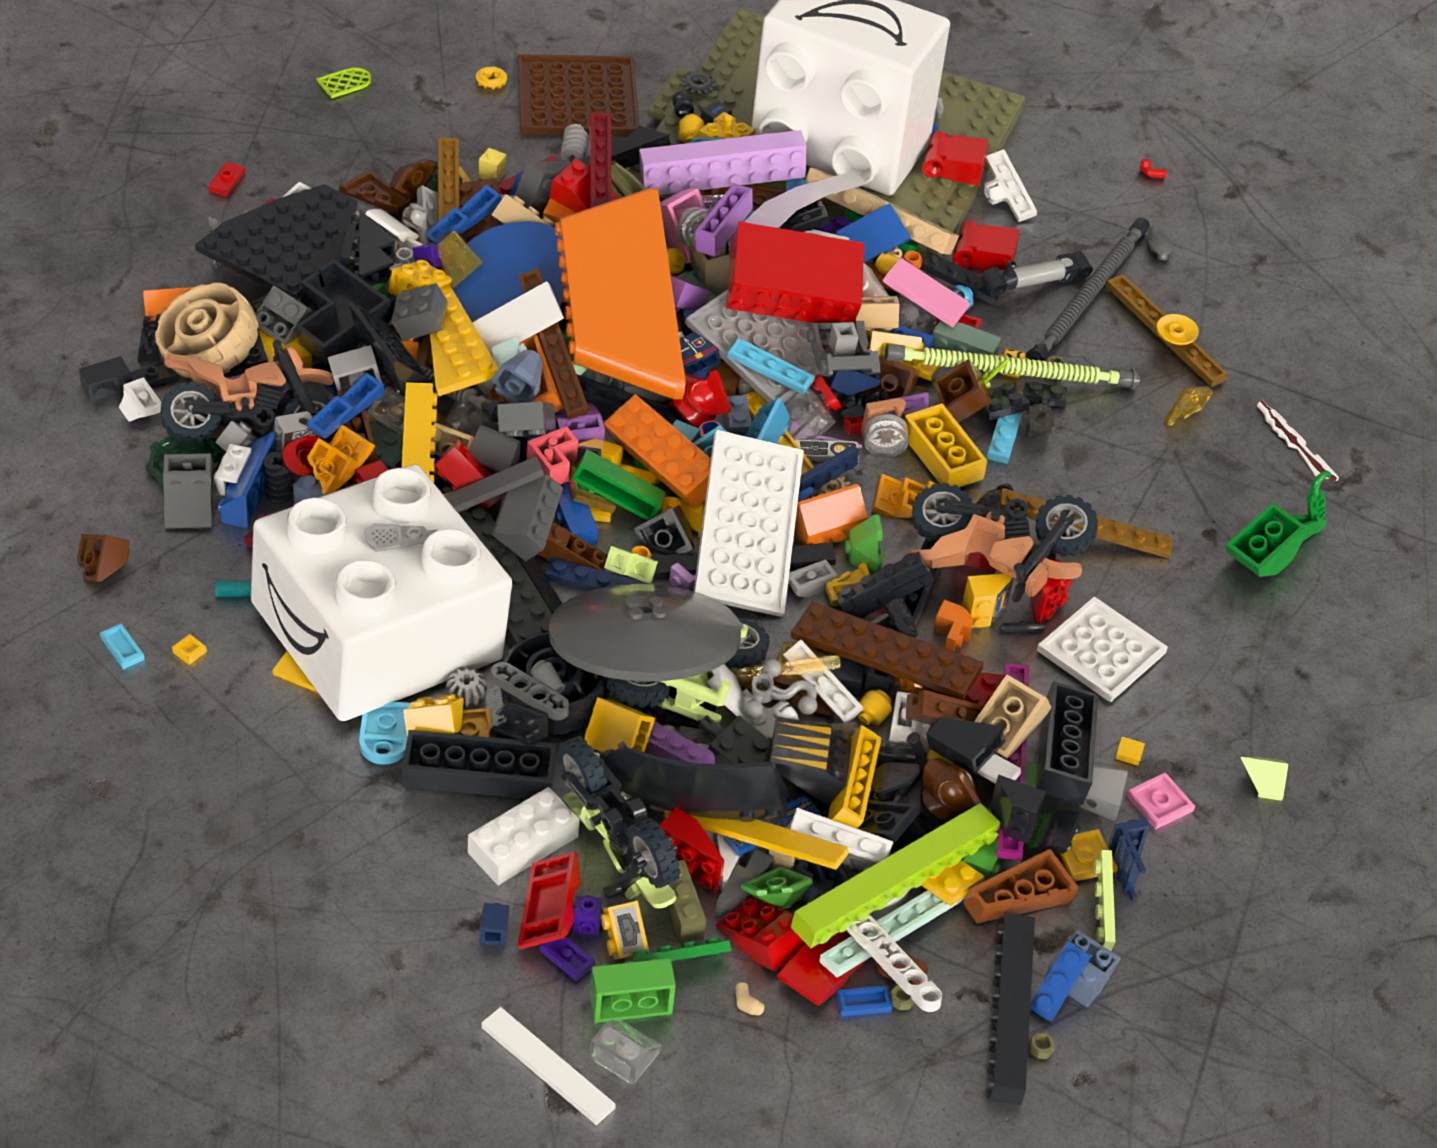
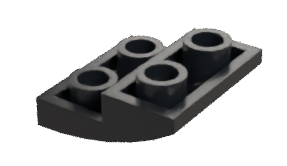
M873 389L867 395H864L863 391L851 396L847 394L842 395V416L864 417L867 403L888 400L886 389Z
M1054 811L1040 815L1030 843H1024L1023 854L1028 858L1051 849L1054 855L1066 853L1071 848V841L1080 828L1079 824L1083 814L1080 811Z

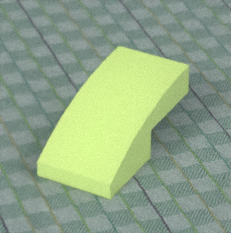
M611 546L604 568L646 583H651L658 561Z

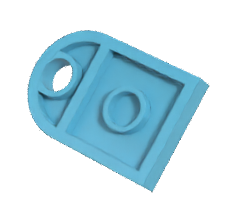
M390 702L380 708L362 714L359 747L362 755L367 760L376 764H391L404 757L407 731L403 710L411 706L410 703ZM380 749H386L389 751L387 754L377 753V751Z

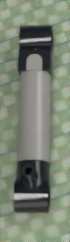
M1078 251L1073 254L1058 255L1056 260L1017 268H1015L1016 262L1011 260L1008 262L1005 270L1000 271L997 267L991 268L982 274L981 280L992 297H997L1011 289L1056 280L1063 284L1072 282L1074 277L1076 280H1082L1093 272V267L1082 251Z

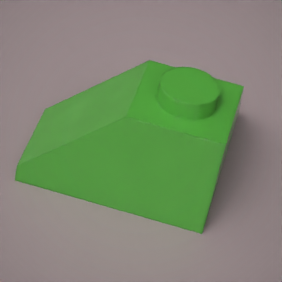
M879 514L871 516L851 529L848 540L844 541L845 554L848 553L850 563L859 568V564L866 562L869 574L871 575L881 571L883 565V554H881L882 526Z
M779 866L741 884V889L761 901L780 909H787L791 904L801 900L804 892L811 886L812 878Z

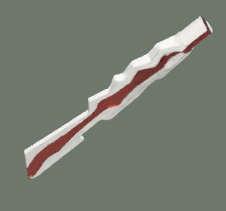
M1263 400L1257 404V407L1265 416V421L1271 425L1272 430L1278 433V437L1286 440L1288 447L1298 450L1314 476H1318L1323 471H1329L1332 476L1325 478L1334 481L1338 480L1339 477L1318 454L1315 456L1305 446L1306 441L1286 424L1287 421L1279 413L1270 408Z

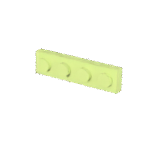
M1102 850L1099 858L1094 860V874H1098V882H1095L1094 894L1095 897H1099V904L1096 905L1095 918L1099 920L1100 924L1096 931V942L1112 951L1115 944L1112 851Z

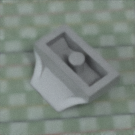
M825 559L790 572L788 583L797 596L807 598L826 591L827 583L837 579V574Z

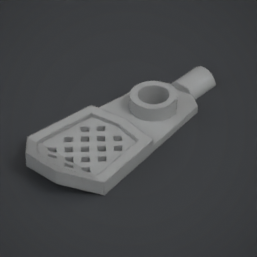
M373 524L364 529L365 542L376 552L423 544L429 535L438 531L427 530L424 526H399V524ZM413 532L418 533L416 536L410 535Z

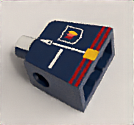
M679 332L684 372L695 377L721 364L717 346L696 332L686 336Z

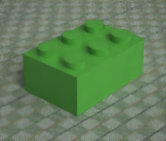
M655 958L650 961H628L623 964H602L592 967L590 1001L594 1023L672 1014L676 983L671 959Z

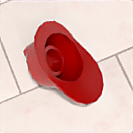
M304 436L285 446L283 460L291 472L300 476L313 473V467L310 466L307 457L318 437Z

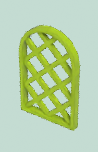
M353 67L316 78V82L332 99L367 87L371 83V75L365 69ZM344 74L350 75V78H344L343 76ZM353 77H360V79L355 80L353 79ZM332 78L339 79L338 82L331 81ZM363 78L369 79L367 82L362 81ZM341 80L348 81L347 84L340 83ZM355 82L357 85H350V83ZM329 84L336 85L335 88L328 87ZM338 86H343V87H345L344 90H343V89H337Z

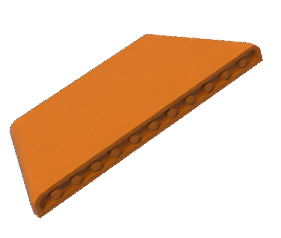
M648 188L560 218L559 222L555 223V235H559V239H557V252H561L559 268L563 269V272H561V285H565V289H563V302L567 303V306H565V319L569 320V323H567V337H571V341H569V354H573V363L672 399H683L685 374L658 189Z

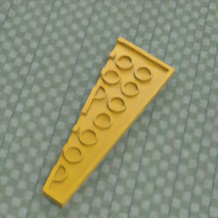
M450 284L439 286L448 301L443 329L430 334L435 386L438 396L490 380L499 369Z

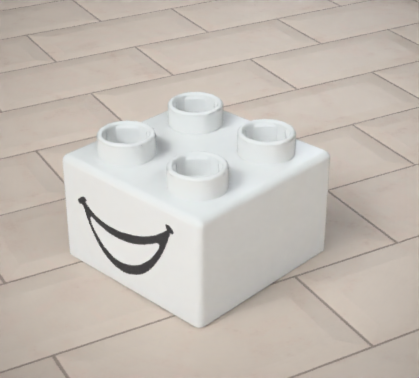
M778 0L763 20L752 128L756 129L755 135L802 130L806 142L807 166L821 169L834 176L855 171L867 183L862 185L863 187L887 196L893 195L930 143L950 21L943 16L898 0Z
M410 465L405 468L387 470L376 478L319 498L304 499L293 507L259 518L254 522L251 602L339 720L347 721L380 708L387 703L395 702L446 682L450 674H455L456 668L463 671L467 666L468 670H473L502 659L512 579L420 466ZM373 524H399V526H424L427 530L438 531L429 535L423 544L376 552L365 542L364 529ZM413 532L410 535L416 536L418 533Z

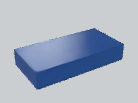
M887 985L836 990L840 1017L892 1011V1003Z

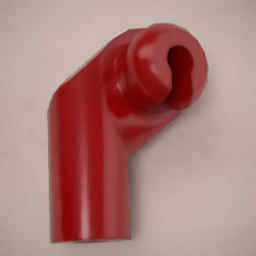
M1141 160L1140 171L1150 178L1166 179L1167 169L1151 167V160Z

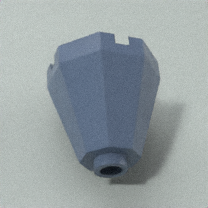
M523 350L502 364L491 379L493 384L496 382L495 390L497 394L510 403L531 402L540 388L543 366L541 356L533 350Z

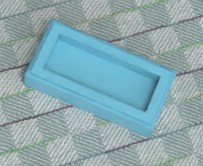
M122 623L100 632L101 640L122 669L145 660L143 652Z

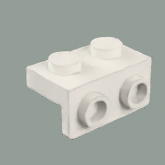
M233 444L229 445L213 478L217 495L226 496L227 485L229 483H238L252 453L251 448Z

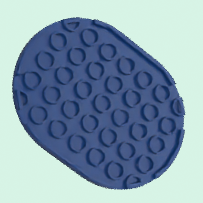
M538 222L507 223L481 233L463 247L455 258L448 276L452 278L449 284L471 322L523 295L524 291L518 275L539 268L543 282L547 281L550 284L562 312L565 304L563 302V289H565V285H561V272H563V269L559 268L561 252H557V239H559V235H555V228Z

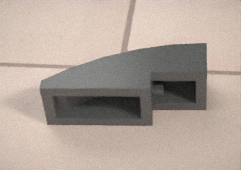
M755 850L746 868L736 864L717 900L715 917L721 918L752 896L741 889V884L771 871L774 856Z

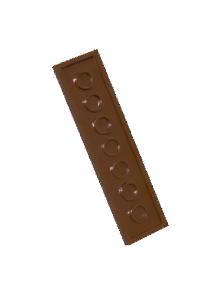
M813 601L791 631V638L794 640H802L805 644L960 700L965 699L982 672L984 665L982 661Z

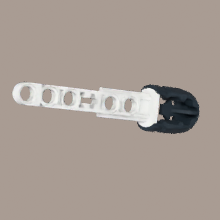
M801 860L794 869V872L812 878L811 886L802 895V900L806 904L850 879V876L840 866L835 870ZM870 914L864 920L856 921L849 926L847 931L877 961L906 994L911 995V999L919 1008L927 1012H933L940 1008L942 1001L941 990L932 981L928 982L927 975ZM872 932L876 934V936L867 937L864 935V933ZM894 964H903V965H905L906 967H905V968H902V969H898V968H895L893 965H894ZM918 980L921 983L918 985H912L908 981ZM932 996L936 998V1000L927 1001L923 999V997Z

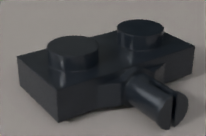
M1025 381L1023 394L1029 402L1040 405L1039 413L1042 414L1044 409L1043 414H1046L1048 406L1065 407L1067 400L1066 387Z

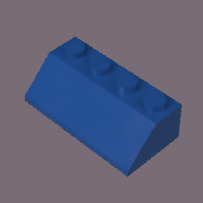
M271 432L250 444L249 448H251L252 453L238 483H229L226 488L225 498L219 502L218 512L221 513L222 523L244 528L249 527L265 493L264 458L271 452H277L276 433Z

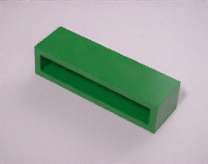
M586 449L578 462L572 476V480L647 521L656 516L666 494L665 491Z

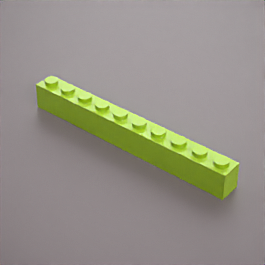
M981 803L796 910L791 928L810 948L819 943H826L832 935L846 931L851 924L858 920H864L874 910L883 909L891 900L901 898L913 887L918 888L926 879L931 876H938L948 866H955L963 857L968 854H975L985 844H992L998 837L997 832L1001 822Z

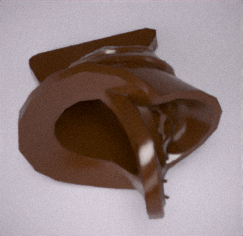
M940 758L931 759L925 765L923 772L924 785L921 787L920 792L925 806L934 816L949 822L981 803L977 796V785L974 776L960 766L951 765Z

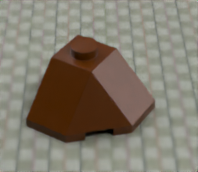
M427 159L400 166L398 171L394 173L389 185L417 201V189L420 186L426 187L438 166Z
M82 534L77 558L79 564H83L85 569L82 573L84 580L101 582L125 565L130 553V541L109 535Z

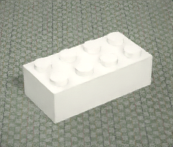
M548 787L468 834V854L499 886L532 866L533 862L540 861L578 838L580 819Z

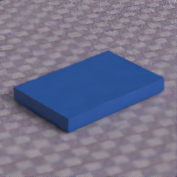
M890 203L836 231V235L848 237L850 241L864 243V264L911 239Z

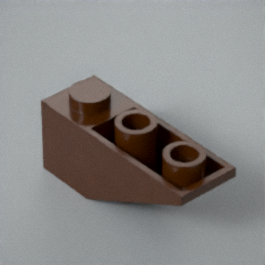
M552 522L544 550L538 553V555L548 561H551L552 557L602 571H605L604 566L608 557L606 553Z

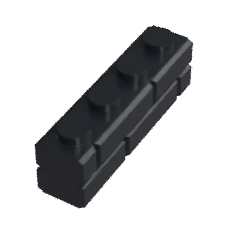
M920 551L914 554H906L901 561L895 564L885 565L881 571L873 575H865L860 582L852 586H844L837 593V597L844 613L863 618L885 607L892 600L902 598L934 582L930 567Z

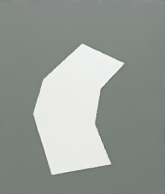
M850 171L801 185L764 202L744 222L779 228L797 210L827 195L867 183L855 171Z

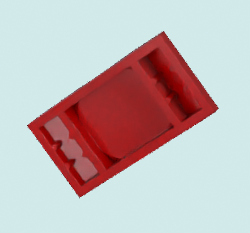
M575 851L532 863L517 945L520 949L562 939L568 934L575 920L573 897L575 891L580 886L579 858Z

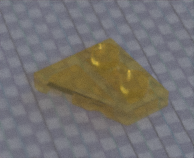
M455 231L437 245L445 274L452 278L451 283H449L452 289L483 263Z

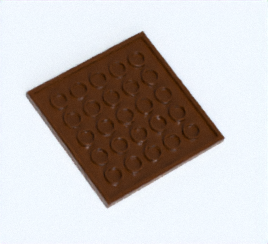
M517 54L520 134L564 135V130L567 126L580 124L585 132L590 135V112L611 114V135L629 136L640 126L634 56Z

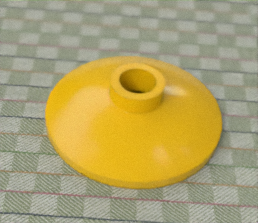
M1165 315L1157 323L1158 334L1164 340L1173 344L1185 345L1192 343L1199 334L1197 324L1192 319L1183 315Z

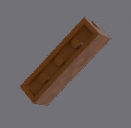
M922 690L919 691V694L912 693L907 695L905 718L929 725L936 724L941 717L974 722L985 706Z

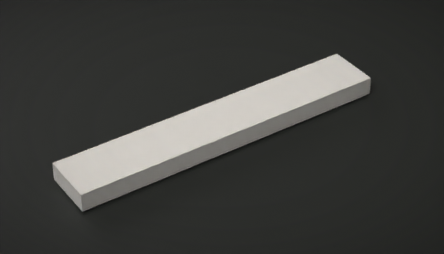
M500 1007L482 1022V1029L595 1125L599 1124L615 1109V1103L503 1008Z

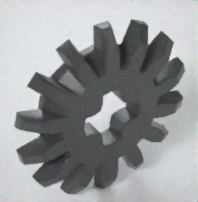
M691 71L689 76L685 74L684 78L681 79V82H683L681 85L685 87L686 91L691 90L692 94L698 91V95H701V91L704 94H708V91L711 92L716 87V84H714L716 80L712 79V75H706V72L696 71V73H692Z

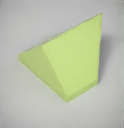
M1241 757L1258 791V797L1282 800L1288 763L1283 760L1264 757Z

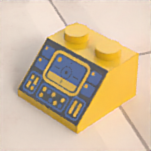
M1006 574L968 576L962 607L971 614L973 619L972 627L991 626L1007 608L1013 577Z

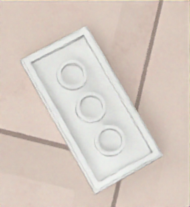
M546 281L472 323L493 357L491 347L513 337L520 343L564 319V316L550 284Z

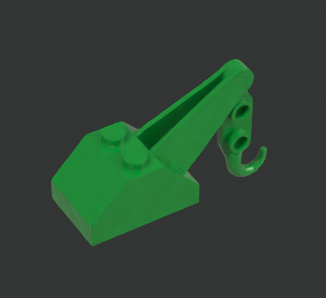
M1323 471L1313 480L1311 492L1306 498L1308 501V514L1290 515L1272 502L1225 544L1226 552L1259 577L1277 575L1294 559L1304 540L1325 528L1327 524V519L1324 518L1327 512L1325 509L1326 498L1325 493L1320 489V484L1325 477L1330 478L1332 476L1331 472Z

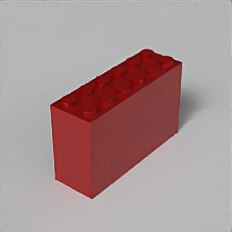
M738 221L730 246L726 308L758 315L792 319L799 322H855L862 305L864 243Z

